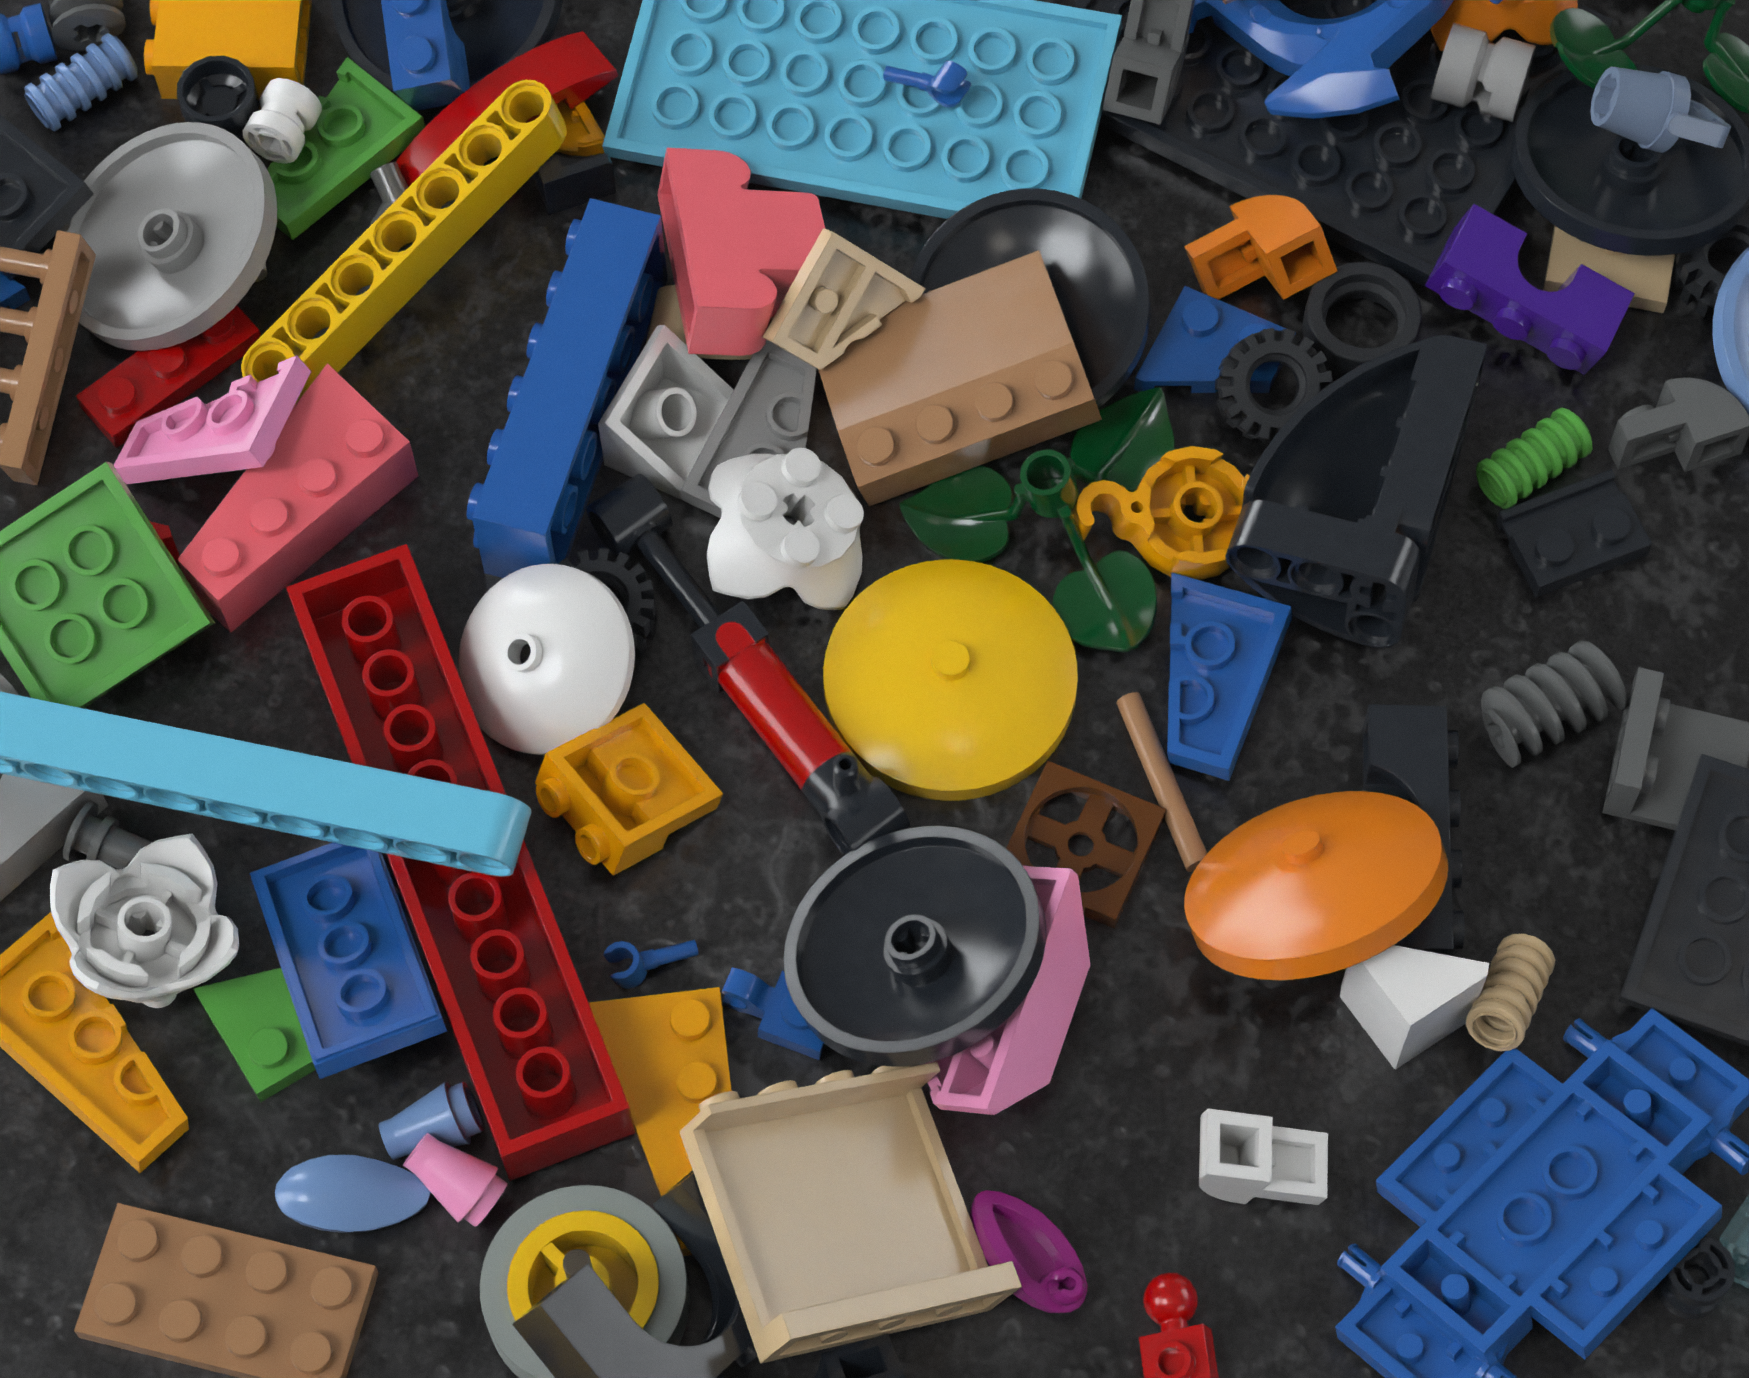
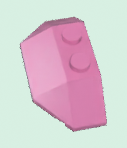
M1023 866L1041 899L1045 913L1046 945L1040 970L1024 1000L1001 1026L973 1046L952 1056L929 1062H937L940 1068V1072L928 1082L933 1104L939 1109L995 1115L1050 1084L1091 965L1078 874L1072 869Z

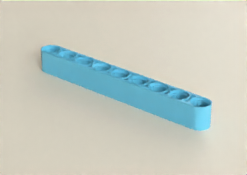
M0 692L1 774L500 877L513 875L531 816V809L528 805L513 797L495 792Z

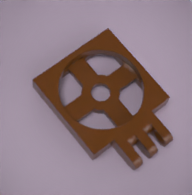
M1047 761L1006 849L1020 861L1022 866H1033L1028 858L1025 847L1029 839L1055 850L1056 858L1059 861L1056 868L1072 869L1078 874L1079 880L1083 873L1090 872L1096 868L1121 877L1118 881L1103 889L1081 892L1084 917L1115 929L1165 820L1166 809ZM1072 793L1087 800L1078 821H1073L1066 825L1041 815L1045 803L1059 795ZM1112 810L1130 818L1137 836V847L1134 853L1106 842L1102 831ZM1075 835H1085L1092 840L1093 850L1088 855L1077 856L1069 850V840Z

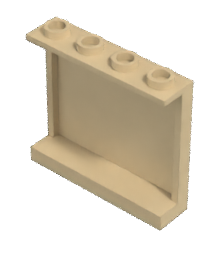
M937 1062L912 1067L881 1066L869 1075L858 1077L854 1076L852 1070H843L821 1078L815 1085L799 1088L793 1080L783 1081L763 1089L756 1096L740 1098L736 1091L720 1093L704 1100L699 1105L700 1112L679 1131L760 1364L870 1339L886 1333L892 1334L987 1312L1022 1287L1012 1261L988 1266L922 1091V1087L940 1072Z

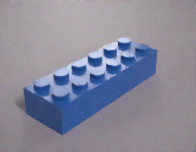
M590 198L582 220L574 219L570 225L565 245L566 255H569L563 272L555 270L551 276L546 295V305L549 307L544 323L536 322L531 330L527 344V358L530 361L524 377L516 375L512 381L507 399V411L510 412L504 430L497 428L491 437L487 452V464L490 465L489 472L484 484L477 482L474 485L467 505V519L473 521L475 529L473 545L480 551L485 574L504 578L519 569L529 566L558 564L569 556L603 461L598 423L643 350L657 291L659 288L664 287L668 280L661 215Z

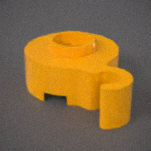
M1189 446L1168 451L1164 454L1160 461L1147 470L1134 492H1129L1125 487L1112 481L1101 480L1092 482L1082 490L1071 512L1083 540L1086 539L1095 521L1092 512L1099 511L1106 514L1111 520L1114 534L1122 540L1131 542L1150 566L1171 577V572L1197 580L1219 576L1230 567L1225 555L1242 509L1243 494L1250 476L1246 474L1244 478L1234 465L1221 459L1224 454L1216 449ZM1186 505H1192L1195 515L1205 516L1206 519H1203L1201 523L1189 520L1182 511Z

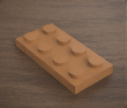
M117 1203L74 1332L81 1339L238 1378H346L379 1273L374 1265Z

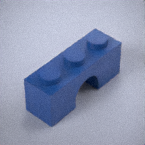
M381 0L393 92L412 109L420 111L448 105L468 90L470 82L465 46L453 29L446 0Z

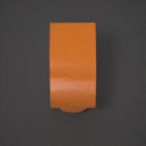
M1264 195L1237 202L1229 206L1234 217L1232 222L1184 246L1202 292L1218 300L1263 276L1267 277L1284 300L1338 272L1321 225L1304 204L1288 196Z

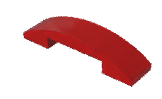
M583 31L549 41L514 58L478 81L450 103L404 150L396 162L408 187L512 84L522 80L540 82L549 90L556 105L563 100L572 110L618 77L617 70ZM540 114L532 116L525 123L534 121L536 118L540 116Z

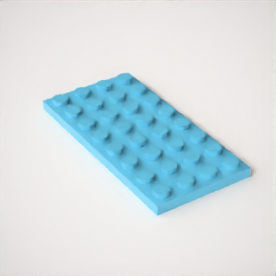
M642 0L602 147L604 153H607L609 157L663 167L666 148L725 151L740 157L747 163L751 170L749 183L812 193L819 196L945 219L950 218L962 208L979 199L1008 190L1039 188L1067 193L1081 199L1100 123L1113 56L1117 50L1122 30V15L1036 0ZM948 60L966 69L967 76L964 80L969 81L971 87L956 106L947 108L937 103L927 91L884 81L883 74L886 66L935 76L944 62Z

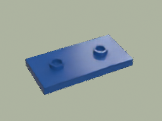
M332 842L250 873L319 1079L447 1032L381 852Z

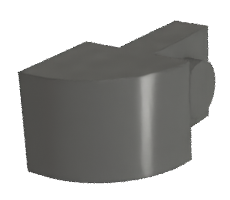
M1697 378L1670 379L1664 383L1656 408L1652 405H1642L1628 411L1617 421L1608 450L1617 469L1675 451L1684 472L1742 454L1749 437V415L1740 401L1719 385Z

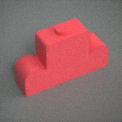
M666 148L657 196L688 354L744 356L759 352L766 344V339L763 338V335L771 322V318L777 312L822 229H825L819 199L816 195L805 192L748 190L751 170L745 161L732 153L719 150Z

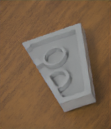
M766 340V344L761 351L754 353L681 488L680 499L721 518V508L711 501L708 491L711 474L717 465L729 459L749 454H788L792 449L806 448L817 368L810 366ZM784 515V518L790 524L794 525L796 523L794 518Z

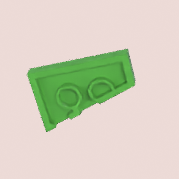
M348 57L336 73L339 81L326 98L318 97L322 106V112L313 128L304 131L305 144L297 159L287 164L273 161L267 169L273 181L277 197L276 227L292 240L371 178L370 173L391 162L401 154L426 127L423 117Z
M281 968L193 988L197 998L260 1102L316 1070Z

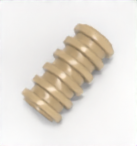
M1512 934L1503 938L1497 947V953L1493 957L1491 966L1488 969V975L1480 996L1473 1003L1466 1017V1027L1476 1042L1496 1051H1510L1521 1044L1525 1037V1031L1531 1023V1017L1537 1009V1003L1541 1000L1543 990L1548 984L1549 976L1554 970L1555 958L1552 950L1545 942L1527 934Z

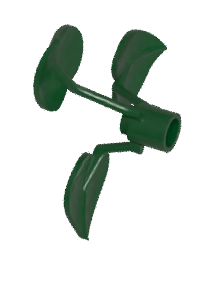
M1665 0L1626 35L1617 40L1614 39L1613 34L1604 22L1583 9L1569 8L1560 11L1550 24L1552 44L1559 50V55L1565 65L1580 81L1595 89L1602 74L1611 66L1637 70L1635 64L1622 50L1634 43L1679 3L1694 13H1703L1705 10L1716 9L1704 39V46L1711 54L1703 61V70L1713 88L1727 103L1742 112L1749 113V46L1738 37L1729 33L1719 34L1725 15L1735 4V0Z
M1161 388L1148 389L1124 397L1100 410L1099 413L1102 420L1081 427L1075 434L1071 446V458H1066L1063 454L1054 450H1040L1031 454L1021 467L1020 479L1022 483L1014 487L1016 494L1014 502L1012 491L1005 478L993 469L984 466H977L936 481L915 496L900 502L901 513L914 535L929 550L946 560L958 559L981 563L1001 554L1009 542V529L1006 521L1017 520L1021 516L1026 501H1029L1032 509L1043 517H1060L1084 570L1068 574L1061 580L1055 590L1052 606L1064 622L1071 640L1095 649L1128 652L1136 649L1148 636L1156 618L1157 592L1153 577L1147 566L1139 558L1127 551L1109 553L1094 564L1071 510L1077 503L1079 495L1075 479L1088 485L1092 482L1106 479L1125 487L1129 492H1134L1147 470L1160 461L1161 457L1168 451L1175 450V439L1164 393Z

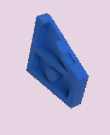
M1184 286L1135 377L1134 390L1141 392L1153 389L1154 386H1191V393H1216L1218 390H1215V379L1219 377V365L1236 343L1252 333H1258L1263 329L1274 328V330L1282 331L1286 328ZM1266 362L1259 365L1251 376V393H1269L1283 364Z

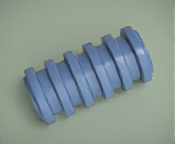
M110 33L101 37V45L97 46L91 43L86 47L87 54L84 56L79 53L74 54L70 57V65L66 66L60 63L55 67L56 74L51 76L45 73L39 77L41 84L35 86L30 83L24 87V96L29 106L47 129L50 128L55 132L61 128L60 121L65 118L70 122L77 117L75 112L77 109L80 108L83 111H87L92 107L91 100L96 98L98 101H102L107 98L106 91L111 88L117 91L123 87V79L126 78L129 81H133L138 77L135 61L116 36H112Z

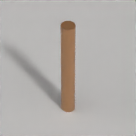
M1140 693L1126 694L1119 698L1116 704L1158 804L1166 809L1164 818L1186 871L1194 872L1197 865L1207 854V851Z

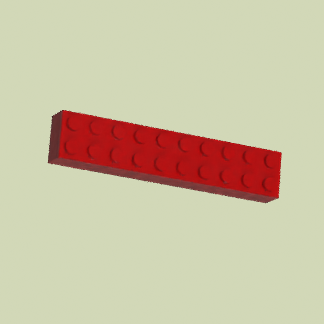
M407 544L286 587L298 624L351 763L506 795ZM524 839L513 875L503 877L386 854L509 1181L635 1133L629 1104Z

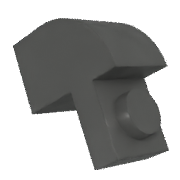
M1131 0L1124 37L1113 56L1102 110L1161 124L1171 104L1183 67L1190 39L1188 32L1195 0Z

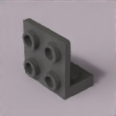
M1638 667L1627 694L1626 708L1623 709L1602 813L1675 830L1701 754L1746 768L1749 755V722L1670 704V699L1659 697L1664 673Z

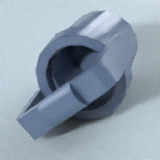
M1611 66L1600 77L1591 101V120L1595 126L1637 142L1641 148L1660 153L1669 150L1679 137L1723 148L1731 126L1701 103L1690 100V84L1685 76L1670 72L1652 73Z

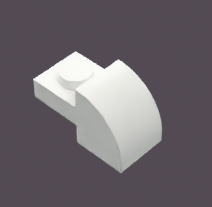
M1207 1109L1200 1117L1199 1187L1210 1196L1240 1204H1247L1252 1198L1257 1197L1319 1205L1327 1199L1328 1133L1272 1126L1273 1117Z

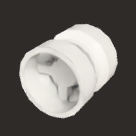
M276 78L270 80L260 97L262 109L253 112L243 129V138L247 145L262 157L277 163L287 164L294 162L299 156L305 144L303 133L313 128L322 112V106L317 96L305 86L289 79Z

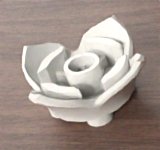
M795 448L788 454H749L729 459L717 465L711 474L708 486L711 501L721 508L722 512L718 524L710 535L707 549L708 571L713 591L744 599L765 598L784 587H791L795 589L804 603L817 609H845L855 593L862 574L863 556L860 542V525L863 520L864 511L861 503L857 500L854 492L847 485L843 477L823 461H820L813 451L806 448ZM784 515L794 518L797 522L794 525L786 521Z
M193 834L156 840L140 849L129 865L123 869H114L100 860H79L53 869L50 883L51 914L56 928L70 948L72 954L70 959L72 973L87 989L99 995L112 999L144 1003L152 1008L166 1007L175 1000L178 993L208 981L227 967L235 958L239 949L238 928L231 918L218 915L215 909L217 879L214 865ZM146 929L155 932V934L150 936H141Z

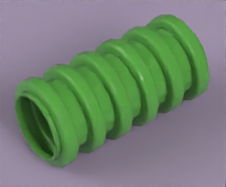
M1563 407L1556 409L1552 412L1550 418H1544L1537 422L1535 428L1525 430L1521 435V439H1512L1507 443L1506 449H1497L1492 453L1491 459H1482L1477 463L1476 475L1480 488L1495 505L1504 509L1515 506L1518 498L1528 497L1531 495L1533 488H1541L1546 484L1548 478H1556L1561 474L1563 468H1570L1576 464L1578 458L1581 459L1591 454L1593 447L1589 430L1575 413Z

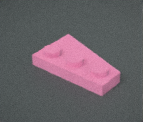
M296 355L279 362L277 368L279 374L263 381L257 382L250 374L231 382L229 393L217 400L204 404L198 397H195L141 419L134 425L114 463V467L126 484L264 467L266 461L275 450V443L311 373L310 369Z

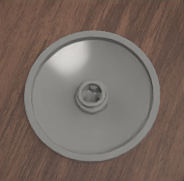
M174 123L152 129L134 137L113 151L96 166L84 181L94 195L59 230L81 234L96 254L79 323L97 338L115 347L137 351L157 350L185 342L211 328L224 318L246 295L260 274L274 240L277 225V197L273 181L264 163L234 134L220 127L205 123Z

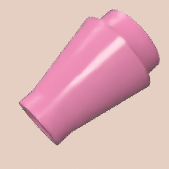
M429 1133L423 1136L403 1164V1166L419 1178L457 1223L465 1219L474 1227L490 1212L508 1184L496 1175L498 1167L447 1145Z

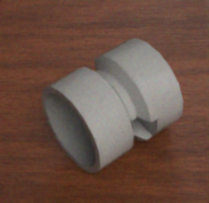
M1454 23L1439 64L1431 99L1464 108L1471 101L1477 102L1480 113L1513 122L1536 46L1506 37L1500 39L1496 44L1490 43L1485 31Z

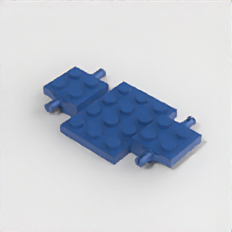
M1653 1008L1629 1031L1617 1035L1611 1040L1606 1039L1586 1024L1583 1019H1576L1574 1027L1570 1025L1566 1030L1563 1040L1588 1059L1563 1084L1518 1049L1505 1051L1376 1179L1377 1193L1420 1226V1228L1382 1266L1360 1249L1356 1243L1348 1247L1349 1254L1346 1251L1341 1254L1337 1263L1338 1267L1344 1269L1362 1284L1365 1289L1359 1303L1335 1326L1337 1338L1384 1378H1518L1503 1364L1507 1354L1533 1329L1532 1318H1534L1585 1360L1722 1218V1205L1685 1178L1683 1173L1696 1160L1707 1156L1711 1152L1732 1166L1740 1175H1745L1749 1172V1145L1730 1132L1733 1122L1749 1107V1079Z

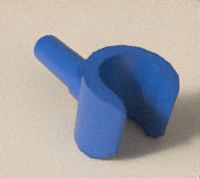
M948 60L944 62L935 76L886 66L883 74L884 81L927 91L937 103L947 108L956 106L971 87V83L964 80L967 76L966 69Z
M695 940L639 952L629 942L619 941L609 945L603 955L610 963L620 962L627 958L633 959L632 965L628 970L610 975V978L616 985L625 989H631L643 982L647 970L698 956L699 953Z

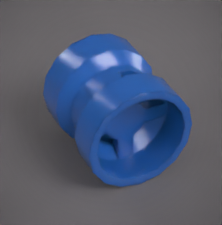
M41 2L25 6L20 14L6 17L0 13V75L18 71L21 64L25 62L35 61L39 64H45L58 60ZM13 32H18L22 47L18 48Z

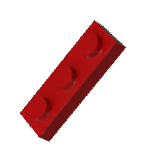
M236 305L224 318L198 336L167 348L137 351L77 394L76 398L79 406L111 443L118 448L127 441L137 421L177 405L242 358L248 349L261 337L260 330Z

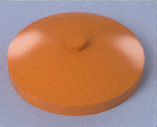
M1344 791L1315 795L1266 811L1242 824L1220 840L1197 865L1189 880L1184 897L1186 919L1200 951L1212 963L1226 971L1262 980H1294L1320 976L1351 967L1380 954L1402 940L1420 925L1435 907L1444 891L1448 876V859L1434 821L1425 811L1405 799L1368 791Z

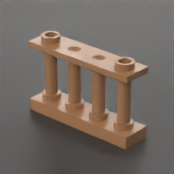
M57 230L53 249H47L44 254L0 247L1 272L40 278V283L43 285L38 307L33 306L29 312L0 307V332L25 336V340L28 343L23 365L18 364L14 370L0 367V392L10 394V398L13 401L8 423L0 425V468L16 482L38 485L96 254L81 234Z

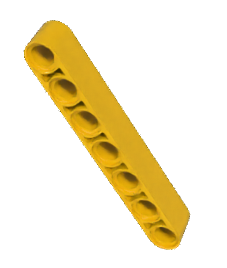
M522 80L508 87L248 349L243 356L241 364L242 376L245 377L251 374L257 382L263 381L279 373L277 371L279 362L297 355L310 369L311 373L295 403L296 405L327 363L338 373L560 148L565 140L567 128L553 97L545 85L535 80ZM540 114V116L536 118L534 121L525 123L532 116ZM498 157L493 163L483 166L491 158ZM456 199L449 207L441 209L445 203ZM414 242L408 249L398 252L407 243ZM371 285L363 294L356 295L364 286ZM328 328L325 334L313 339L320 330Z

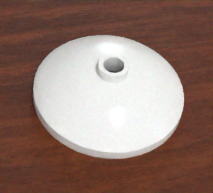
M539 564L519 569L504 577L491 587L475 606L464 628L460 642L458 674L478 725L492 739L510 749L528 754L545 755L550 750L594 728L598 729L610 723L626 698L633 676L635 647L632 628L628 616L615 594L599 579L582 570L559 564ZM528 643L531 653L528 660L522 664L520 653L523 646Z

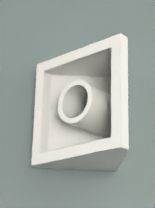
M658 325L599 421L598 427L605 466L630 477L642 474L656 489L680 499L681 488L734 390L696 354H688L687 345L665 325Z
M1393 945L1372 958L1346 968L1341 984L1340 998L1396 1070L1466 1024L1467 1014L1471 1010L1473 1003L1480 996L1488 975L1489 963Z

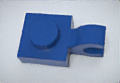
M732 967L722 990V993L725 994L722 1004L738 1012L761 1018L758 1038L819 1060L826 1044L812 1032L795 1006L788 991L784 971L781 972L776 987L773 988L759 977Z

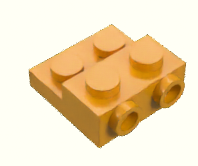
M645 703L613 718L610 723L598 729L594 728L547 752L535 781L537 785L536 796L544 812L552 818L562 815L576 831L575 841L582 857L593 865L602 862L613 876L662 850L669 834L717 809L723 796L721 790Z

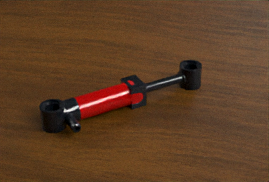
M635 475L586 506L592 526L604 545L610 549V552L617 558L620 552L628 555L632 551H641L698 624L700 629L691 634L694 662L718 693L726 691L819 812L829 836L844 856L875 838L911 828L909 819L893 792L881 779L871 777L772 650L769 644V633L745 602L742 601L721 614L660 536L662 532L673 525L672 517L662 497L644 475Z

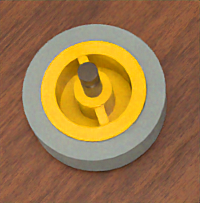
M595 1185L570 1186L559 1188L534 1198L518 1209L502 1225L492 1240L484 1258L480 1278V1301L492 1341L505 1364L519 1378H555L512 1324L558 1284L586 1264L590 1265L631 1318L645 1332L665 1343L679 1345L686 1328L690 1305L689 1284L684 1258L673 1232L660 1215L638 1198L614 1188Z

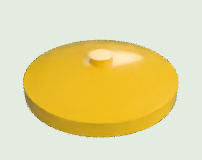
M958 559L933 560L909 565L887 574L868 586L850 603L836 623L828 642L823 666L825 704L831 725L867 772L873 777L881 779L886 785L901 792L925 799L961 801L992 795L1010 788L1034 773L1056 750L1068 729L1075 707L1078 682L1077 661L1071 637L1064 622L1046 598L1031 585L1005 570L975 561Z

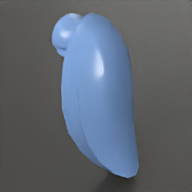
M327 1155L309 1159L291 1167L278 1181L275 1189V1199L278 1207L287 1217L304 1226L338 1233L370 1232L395 1225L415 1216L425 1208L430 1196V1191L415 1174L383 1161L356 1155Z

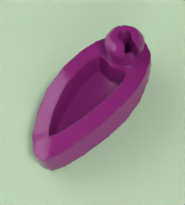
M985 1190L978 1193L970 1207V1219L989 1265L1013 1262L1022 1286L1013 1295L1030 1306L1048 1313H1067L1078 1309L1084 1302L1088 1285L1083 1266L1074 1248L1061 1230L1042 1212L1016 1197L999 1191Z

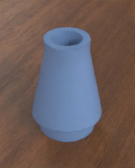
M444 1082L394 1117L380 1122L379 1130L388 1154L393 1160L410 1155L426 1133L447 1145L455 1147L471 1144V1136L483 1132L484 1125L478 1105L468 1085L465 1082L450 1086L448 1082Z

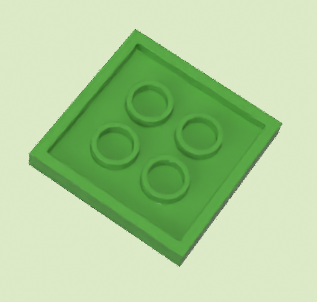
M110 462L103 463L0 531V650L31 698L85 708L215 623L116 468Z

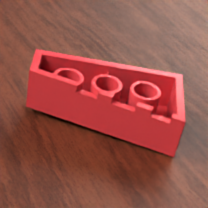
M327 363L292 409L275 443V450L266 461L264 467L245 470L177 559L181 571L205 608L230 633L233 632L418 477L410 441Z

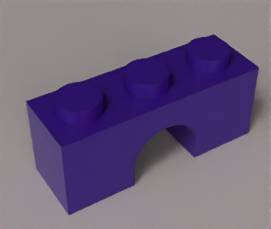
M1473 204L1454 227L1425 286L1438 293L1448 305L1460 310H1469L1492 323L1494 328L1505 337L1522 340L1546 353L1548 358L1557 366L1568 370H1576L1585 375L1607 352L1635 293L1583 264L1578 266L1560 286L1558 291L1548 292L1535 288L1525 280L1518 266V253L1527 233Z

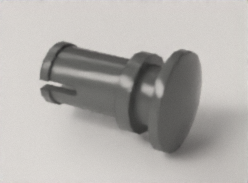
M89 801L78 812L68 830L63 848V859L72 862L81 852L87 855L86 860H100L117 869H123L129 865L140 849L153 842L118 827L119 820L109 815L104 820L97 818L98 804Z

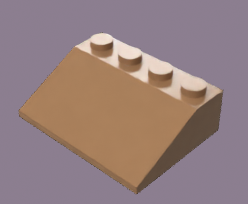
M1039 250L924 293L913 303L904 301L880 319L882 326L864 339L852 341L841 356L822 370H819L836 428L857 488L869 507L1102 420Z

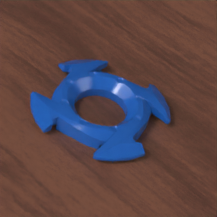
M1195 0L1188 34L1193 33L1197 20L1212 16L1215 25L1274 70L1290 76L1265 99L1267 111L1272 115L1315 119L1357 114L1400 100L1388 68L1444 16L1454 0H1377L1359 12L1334 19H1316L1300 15L1287 8L1280 0H1236L1226 5L1223 0ZM1502 0L1489 1L1493 4H1499Z

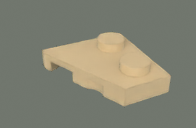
M823 228L765 331L763 338L810 366L822 370L841 356L852 341L864 339L882 326L880 319L904 301L913 303L920 298L925 288L833 231Z

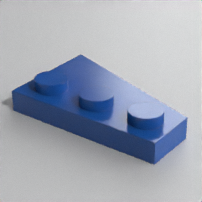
M1171 572L1172 605L1168 699V761L1174 765L1230 781L1290 625L1292 609L1291 606Z

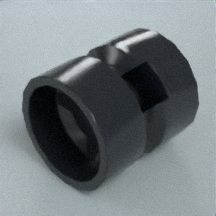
M224 55L208 56L193 62L183 71L177 83V99L186 122L205 123L220 127L234 134L247 145L243 138V129L253 112L260 111L262 108L259 103L254 79L244 64L237 59Z

